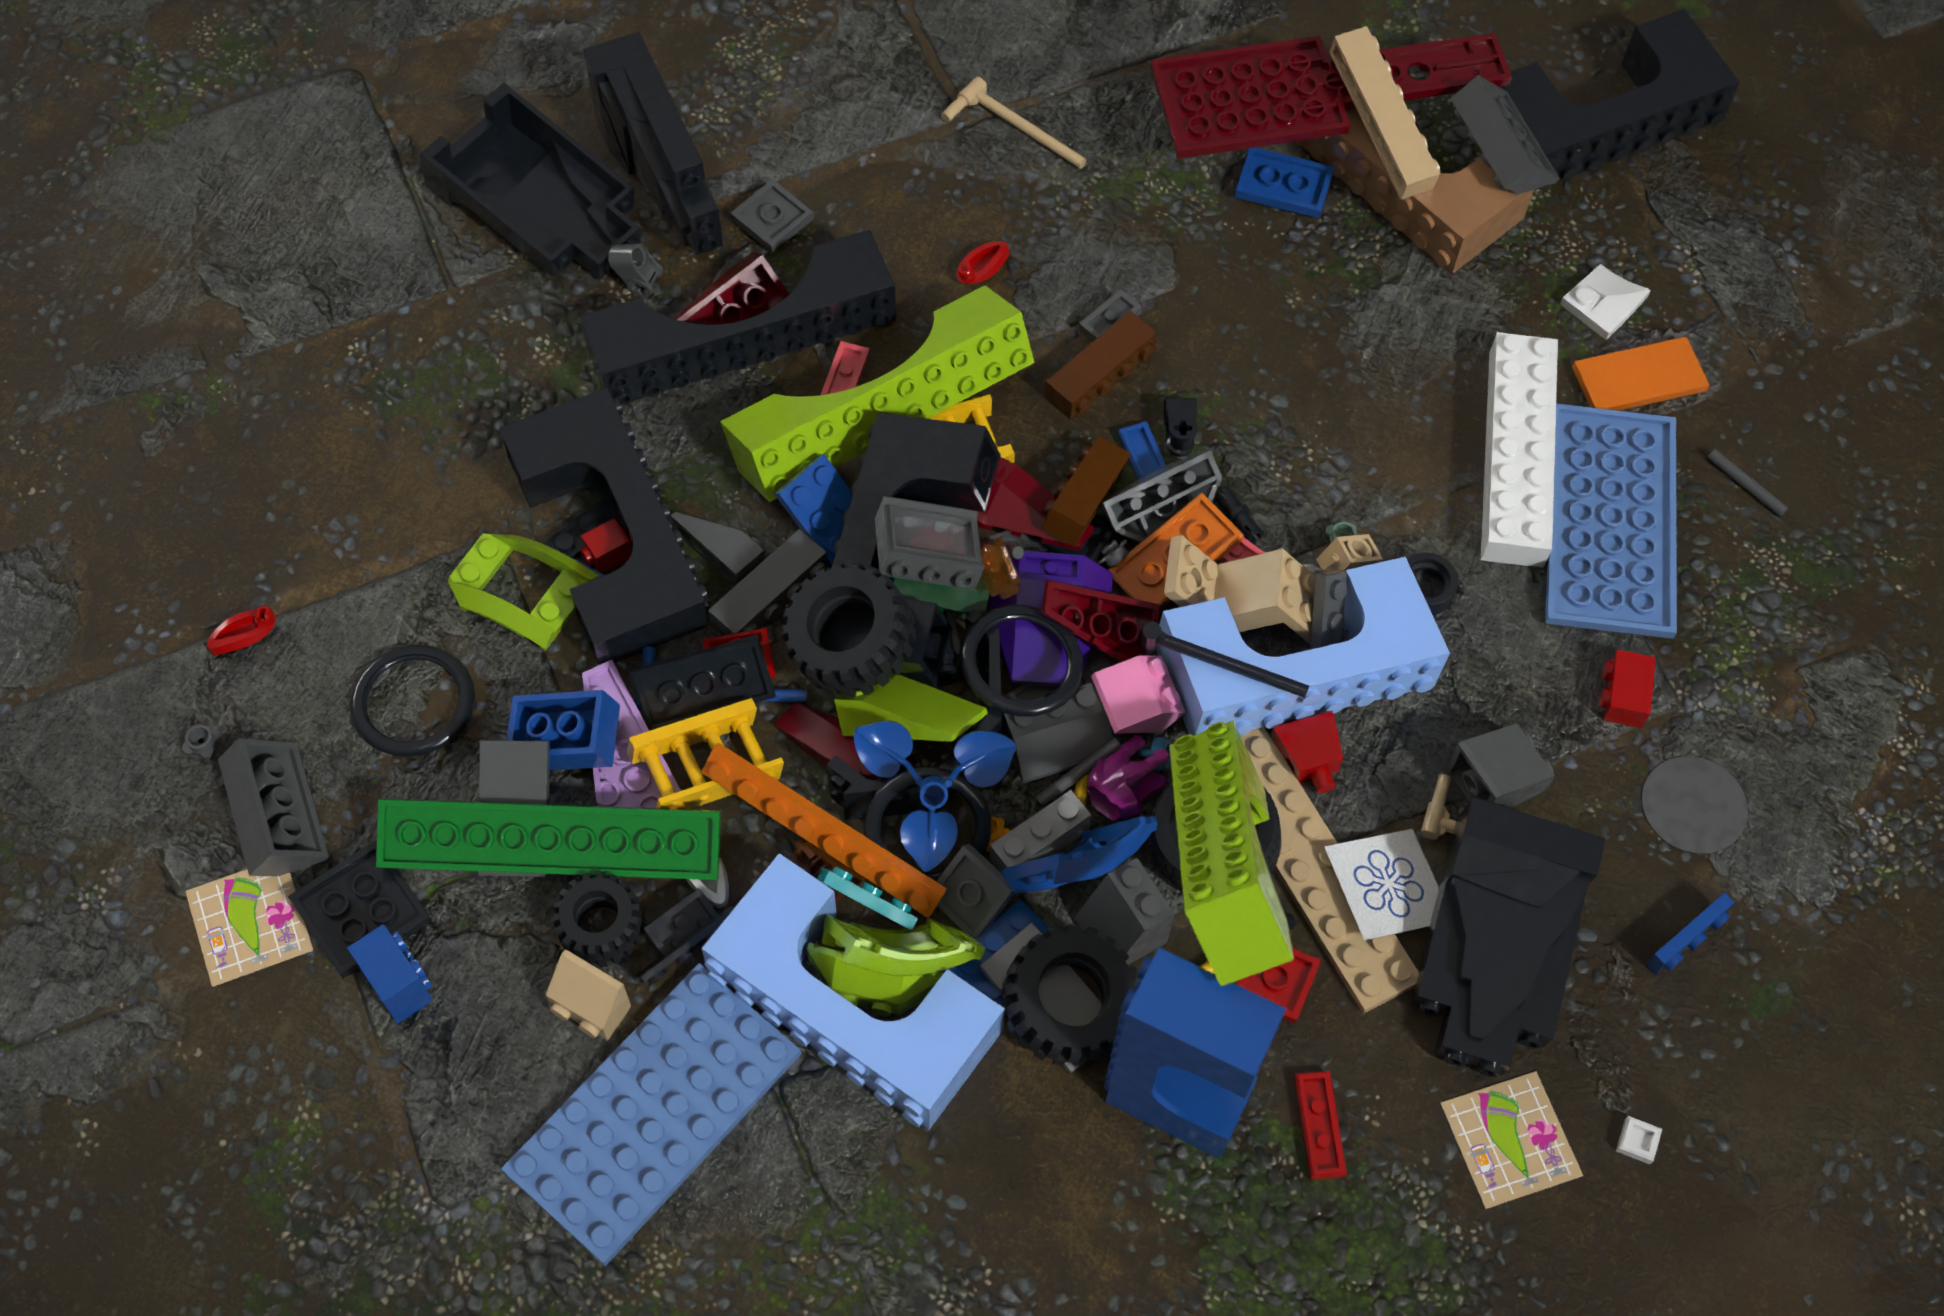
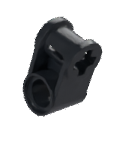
M1165 397L1164 425H1166L1167 450L1175 456H1187L1193 451L1194 437L1197 431L1196 398Z

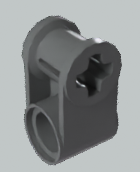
M639 243L617 244L612 246L609 251V264L625 282L628 289L637 296L643 298L650 297L653 292L652 286L656 278L661 277L663 268L654 260L646 247Z

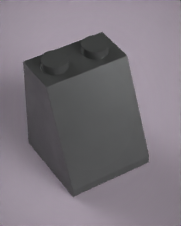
M1517 723L1458 743L1445 770L1467 803H1469L1472 797L1511 809L1547 790L1555 777L1551 764L1547 759L1540 756L1534 748L1531 736L1527 732H1523Z
M1135 858L1106 875L1076 914L1074 921L1081 931L1091 927L1098 930L1097 936L1103 940L1107 935L1114 939L1116 942L1112 946L1118 952L1122 949L1126 951L1129 955L1126 963L1129 965L1168 942L1175 914L1139 859Z

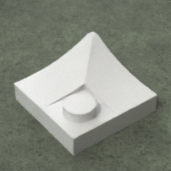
M1600 264L1562 298L1560 305L1607 340L1648 297L1651 290L1619 277Z

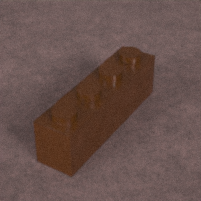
M1129 311L1046 381L1044 398L1070 420L1078 413H1085L1097 397L1106 395L1117 380L1121 377L1126 378L1129 376L1136 364L1142 359L1145 361L1152 356L1156 349L1157 332L1132 311Z
M1100 436L1097 437L1092 446L1086 444L1078 458L1081 463L1074 462L1066 477L1069 481L1062 480L1054 495L1057 499L1050 498L1044 508L1042 515L1046 516V520L1041 529L1075 547L1101 507V502L1106 499L1122 474L1131 453Z

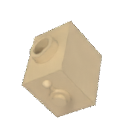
M1363 534L1336 537L1316 560L1319 566L1326 572L1332 570L1346 571L1352 568L1382 562L1383 558L1370 535Z

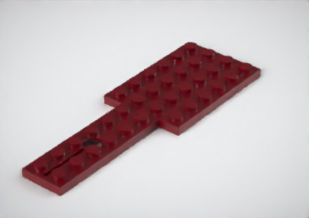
M1496 33L1379 50L1383 59L1387 60L1390 65L1391 76L1395 84H1398L1402 89L1404 101L1457 93L1477 75L1498 87L1510 85L1512 75ZM1320 35L1151 60L1150 64L1177 159L1348 134L1351 125L1346 110L1354 109L1356 106L1332 57H1327ZM1413 66H1418L1421 71L1429 73V77L1425 80H1415L1408 75L1407 71Z

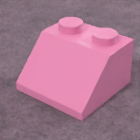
M1136 656L1091 675L1115 734L1162 732L1186 713L1162 656Z

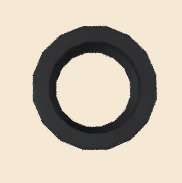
M1423 552L1409 557L1407 561L1413 573L1418 571L1430 572L1438 576L1444 583L1445 589L1441 596L1433 598L1424 597L1432 615L1440 614L1449 607L1458 588V575L1455 568L1447 559L1433 553Z

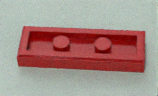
M1330 1071L1295 1074L1294 1082L1310 1181L1345 1178L1347 1172Z

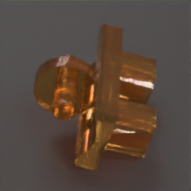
M1000 536L991 545L985 544L980 548L982 564L985 565L982 577L992 597L1000 594L1002 599H1006L1020 591L1017 584L1021 583V580L1007 547Z

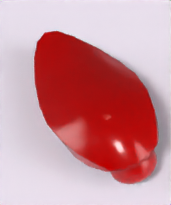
M994 241L978 246L958 266L956 271L957 279L968 285L988 280L1008 259L1010 255L1009 245L1006 242Z
M260 606L257 609L232 616L219 625L211 634L207 642L208 650L213 656L239 650L261 641L274 627L276 614L270 607Z

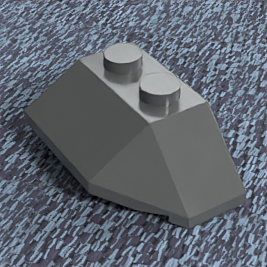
M1207 450L1168 464L1117 489L1102 501L1101 504L1113 532L1141 543L1201 492L1212 502L1217 487L1220 486L1223 478L1211 450Z

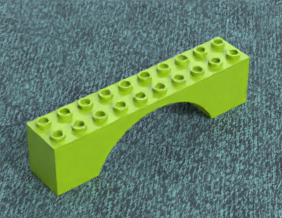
M984 285L934 311L933 327L924 344L904 363L885 375L860 386L825 395L795 397L774 393L720 421L738 472L771 502L777 499L774 493L818 454H825L833 467L836 468L866 452L869 444V429L872 424H875L878 413L929 419L1028 367L1035 362L1021 311Z
M1234 720L1227 723L1218 722L1209 726L1204 732L1194 736L1189 734L1178 738L1169 746L1184 911L1221 987L1294 960L1287 919L1271 880L1255 829L1256 824L1270 819L1265 789Z

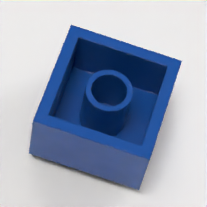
M383 924L347 947L397 1024L433 1001L427 991L433 987L415 957L413 958L397 931L390 934Z

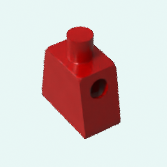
M1329 711L1273 727L1271 738L1299 783L1312 780L1318 794L1333 790L1336 785L1331 774L1339 771L1343 761L1333 712Z

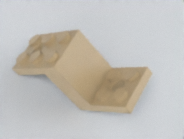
M1183 535L1171 537L1164 594L1178 606L1184 607L1225 597L1239 632L1284 622L1309 644L1311 643L1316 577L1283 548L1216 564Z

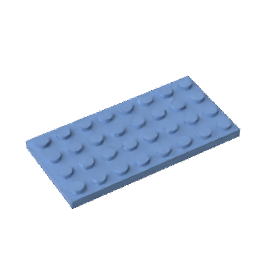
M1556 403L1552 551L1547 559L1546 624L1670 639L1675 637L1677 633L1676 417Z
M700 963L501 1168L502 1172L605 1267L802 1054L801 1049L752 1007L738 999L731 989L726 985L723 988L707 976L710 971Z

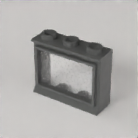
M884 496L875 517L880 572L888 577L975 590L985 568V565L982 564L979 542L978 512Z

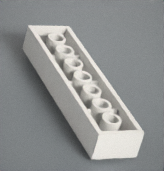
M1497 332L1489 353L1481 560L1544 568L1552 551L1558 339Z

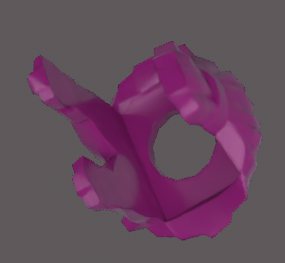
M1134 735L1119 750L1105 760H1097V764L1092 768L1086 786L1091 805L1099 813L1111 820V822L1125 821L1141 814L1143 802L1150 798V796L1163 790L1167 784L1166 777L1160 774L1146 775L1170 759L1166 750L1159 749L1152 756L1144 759V761L1129 762L1130 757L1146 744L1142 737ZM1141 779L1135 786L1130 788L1131 784Z

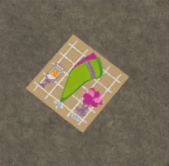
M246 869L185 891L212 987L313 951L306 924L288 898L290 894L295 892L290 873L278 877L249 876Z
M1536 1071L1440 1103L1486 1209L1583 1176Z

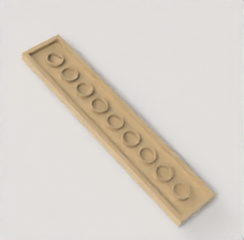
M1265 727L1253 729L1251 732L1242 735L1241 738L1262 785L1272 796V800H1274L1278 810L1282 846L1274 870L1362 1014L1415 988L1419 972L1395 934L1369 940L1363 939L1325 850V846L1338 843Z

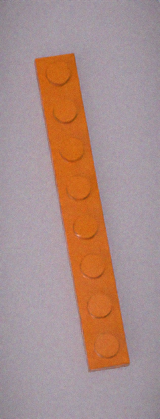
M718 743L712 749L701 771L702 774L903 903L911 906L928 919L930 918L947 888L722 744Z

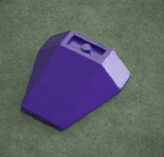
M1024 551L1020 559L1004 556L985 564L984 578L993 580L987 604L988 611L1006 605H1028L1042 609L1045 581L1047 580L1112 594V573L1085 555ZM1009 620L996 625L999 627L1000 649L1011 683L1060 686L1067 671V657L1063 645L1053 633L1041 625L1025 620ZM1074 634L1082 651L1085 668L1093 645Z

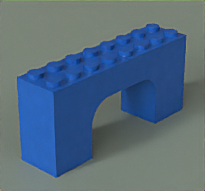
M1158 948L1153 959L1146 956L1138 972L1135 988L1128 991L1120 1010L1122 1012L1115 1032L1114 1048L1110 1055L1112 1058L1108 1065L1109 1070L1105 1077L1107 1080L1103 1089L1108 1091L1105 1102L1221 1159L1258 1078L1256 1075L1276 1035L1286 1008L1234 983L1220 987L1215 974L1164 949Z

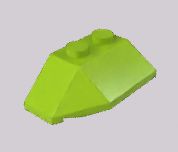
M810 942L807 946L808 960L823 984L856 1007L870 1008L871 1012L880 1016L901 1015L919 1005L943 975V973L938 972L914 976H895L877 973L841 962L845 951Z

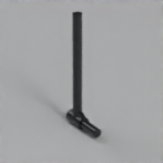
M1148 622L1143 627L1141 643L1144 656H1153L1156 647L1162 646L1300 697H1306L1310 685L1165 634L1156 622Z

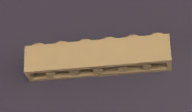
M1367 26L1335 36L1329 53L1400 199L1402 200L1432 190L1440 175L1439 164L1436 159H1432L1428 151L1427 140L1423 134L1419 133L1416 127L1414 113L1411 109L1407 108L1403 100L1402 89L1398 84H1395L1391 76L1390 65L1387 60L1383 59L1379 51L1377 38L1371 35Z

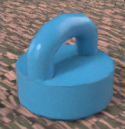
M1155 737L1151 749H1140L1138 754L1141 757H1149L1159 749H1164L1170 756L1169 745H1171V742L1167 737ZM1171 757L1167 762L1159 765L1154 770H1167L1171 763Z

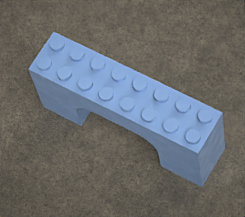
M1406 557L1345 571L1347 572V593L1345 595L1344 631L1347 629L1349 631L1347 634L1348 641L1285 656H1265L1249 648L1238 631L1225 597L1163 611L1159 625L1161 631L1165 634L1310 685L1306 697L1303 698L1165 647L1157 646L1156 652L1158 656H1162L1167 665L1170 677L1186 713L1182 715L1188 733L1194 736L1206 731L1209 726L1215 723H1227L1234 720L1240 736L1253 729L1262 727L1270 729L1281 725L1283 722L1295 719L1300 720L1332 711L1334 714L1346 707L1354 705L1363 707L1375 700L1384 698L1393 700L1405 693L1413 691L1422 693L1432 689L1442 672L1450 652Z
M779 853L702 947L704 964L707 970L710 971L707 976L724 988L727 985L736 992L734 995L748 1006L755 1005L762 1010V1016L772 1025L779 1027L781 1024L791 1031L790 1036L800 1045L806 1047L809 1044L819 1051L817 1054L825 1063L832 1067L836 1064L847 1071L845 1074L853 1083L860 1087L866 1084L875 1091L874 1096L884 1105L891 1107L894 1104L901 1109L903 1117L912 1125L920 1127L922 1124L930 1130L1003 1031L1005 1008L947 969L918 1008L903 1019L881 1021L860 1010L809 974L802 966L807 954L808 943H816L823 934L826 914L833 917L837 916L835 892Z

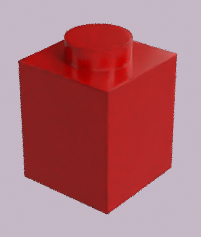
M615 518L581 535L584 548L580 552L589 567L594 565L597 571L602 574L626 562L632 554L630 540Z

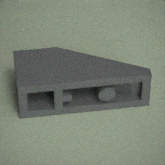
M674 512L671 515L673 529L677 528L682 539L734 586L765 560V548L762 543L755 537H748L741 530Z

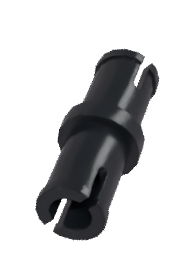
M1230 486L1221 487L1220 490L1225 497L1216 491L1214 500L1226 513L1227 518L1244 534V538L1252 544L1258 542L1252 533L1261 539L1264 531L1251 517L1249 507L1239 501Z

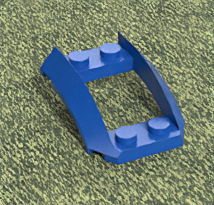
M1145 816L1082 832V840L1067 853L1055 854L1003 868V877L1014 893L1017 894L1053 889L1069 882L1084 881L1102 876L1127 861L1143 845L1151 833L1157 831V817L1145 818Z

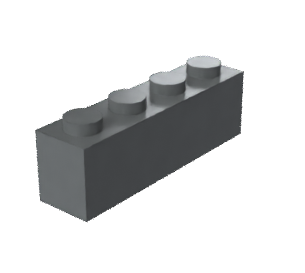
M798 529L708 610L711 626L724 636L757 630L768 621H774L780 615L782 608L789 603L788 600L793 592L799 593L802 589L800 584L807 578L809 581L817 576L815 572L823 568L827 570V552L803 531Z

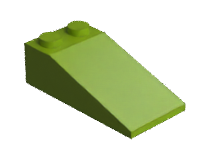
M892 674L888 678L890 682L884 687L880 684L874 686V692L864 695L861 691H856L855 697H844L841 694L834 699L843 736H854L855 729L860 726L879 721H894L902 724L910 732L912 740L952 742L988 714L987 709L983 706L899 674Z

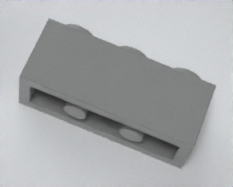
M1070 790L990 845L989 861L1002 874L1003 868L1052 856L1079 838L1082 832L1089 831L1091 814Z

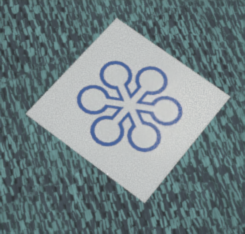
M1413 829L1324 846L1364 940L1430 926L1439 886Z

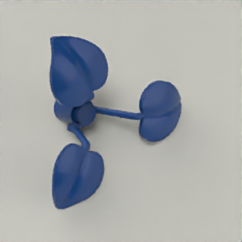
M879 721L857 727L854 731V744L857 754L863 765L871 773L879 777L891 778L898 773L902 764L914 778L916 784L920 786V800L924 806L929 808V812L924 810L911 812L902 822L900 837L907 852L916 860L924 872L930 871L941 863L949 854L957 839L958 827L954 816L946 811L935 813V810L942 807L947 801V788L952 785V782L963 770L967 781L975 786L989 787L998 783L1007 773L1017 748L1015 742L1000 733L974 731L963 736L955 745L954 755L961 765L957 766L947 779L943 780L938 776H929L922 779L910 762L905 759L912 752L913 741L910 732L902 724L894 721Z

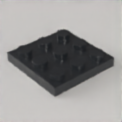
M377 840L288 896L342 979L359 969L358 964L347 947L384 924L390 934L397 931L404 940L432 922L430 916L397 868H376Z

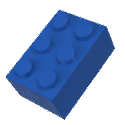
M604 690L513 696L507 740L550 741L549 770L613 767L620 704Z

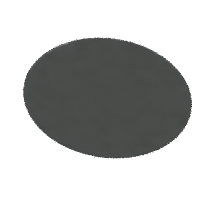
M1692 756L1669 759L1654 768L1644 783L1642 805L1645 816L1653 830L1663 840L1676 848L1692 853L1717 852L1733 844L1740 837L1746 826L1748 805L1741 786L1727 770L1710 760Z

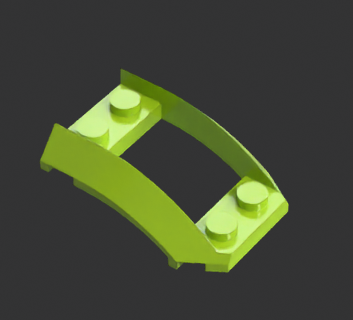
M482 534L449 576L448 584L461 610L464 612L468 610L486 617L522 638L530 639L538 644L540 649L546 651L575 612L570 589L597 579L600 575L567 555L535 540L514 534ZM513 550L540 560L561 572L530 614L497 596L482 591Z
M826 914L824 920L822 944L845 951L841 962L887 975L914 976L943 971L973 959L980 960L986 947L964 931L940 924L932 918H927L926 924L913 927L912 930L908 928L882 929L854 922L849 924L839 921Z

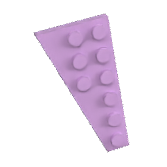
M609 660L582 673L584 691L604 690L620 704L613 767L593 768L597 806L656 808L658 798H661L662 795L647 763L641 761L631 764L627 756L629 737L647 732L649 729L613 661ZM660 755L659 759L675 793L681 791L665 759Z

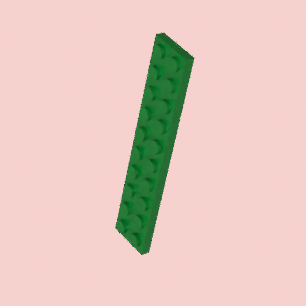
M381 798L378 799L376 868L585 875L589 873L590 876H596L597 872H603L605 876L612 874L618 877L718 880L721 811Z

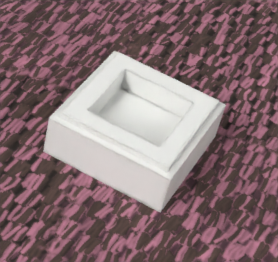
M1628 1116L1624 1121L1616 1152L1651 1164L1655 1158L1662 1129Z

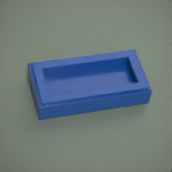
M1147 421L1118 429L1117 436L1123 449L1131 453L1128 461L1137 480L1166 466Z

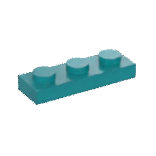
M836 866L832 872L822 868L817 877L820 882L910 930L913 929L918 918L909 914L912 909L911 906L896 898L891 903L881 899L880 896L883 891L864 882L862 888L850 882L853 875Z

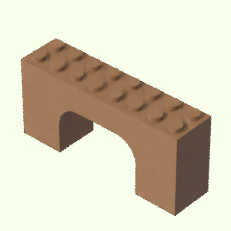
M1357 108L1346 110L1351 125L1348 134L1295 141L1304 147L1314 159L1319 160L1322 164L1333 166V175L1340 178L1356 195H1360L1376 212L1381 213L1397 230L1402 231L1419 249H1423L1440 267H1444L1451 274L1455 273L1522 221L1534 190L1516 194L1508 189L1502 190L1493 178L1496 175L1494 170L1488 167L1480 156L1461 171L1449 174L1440 173L1432 190L1401 200Z

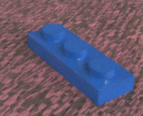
M1726 893L1721 895L1659 949L1645 966L1654 975L1658 974L1664 967L1671 971L1684 959L1680 954L1687 947L1694 951L1707 939V936L1704 934L1705 931L1711 926L1718 930L1731 917L1727 911L1735 902Z

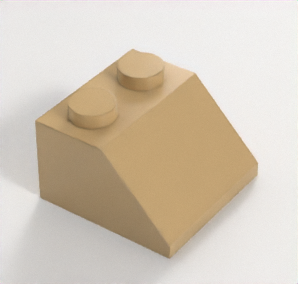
M565 949L546 993L551 1006L550 1011L564 1021H567L569 1018L580 1024L578 1026L579 1029L588 1036L596 1039L599 1035L608 1041L631 1008L624 984Z

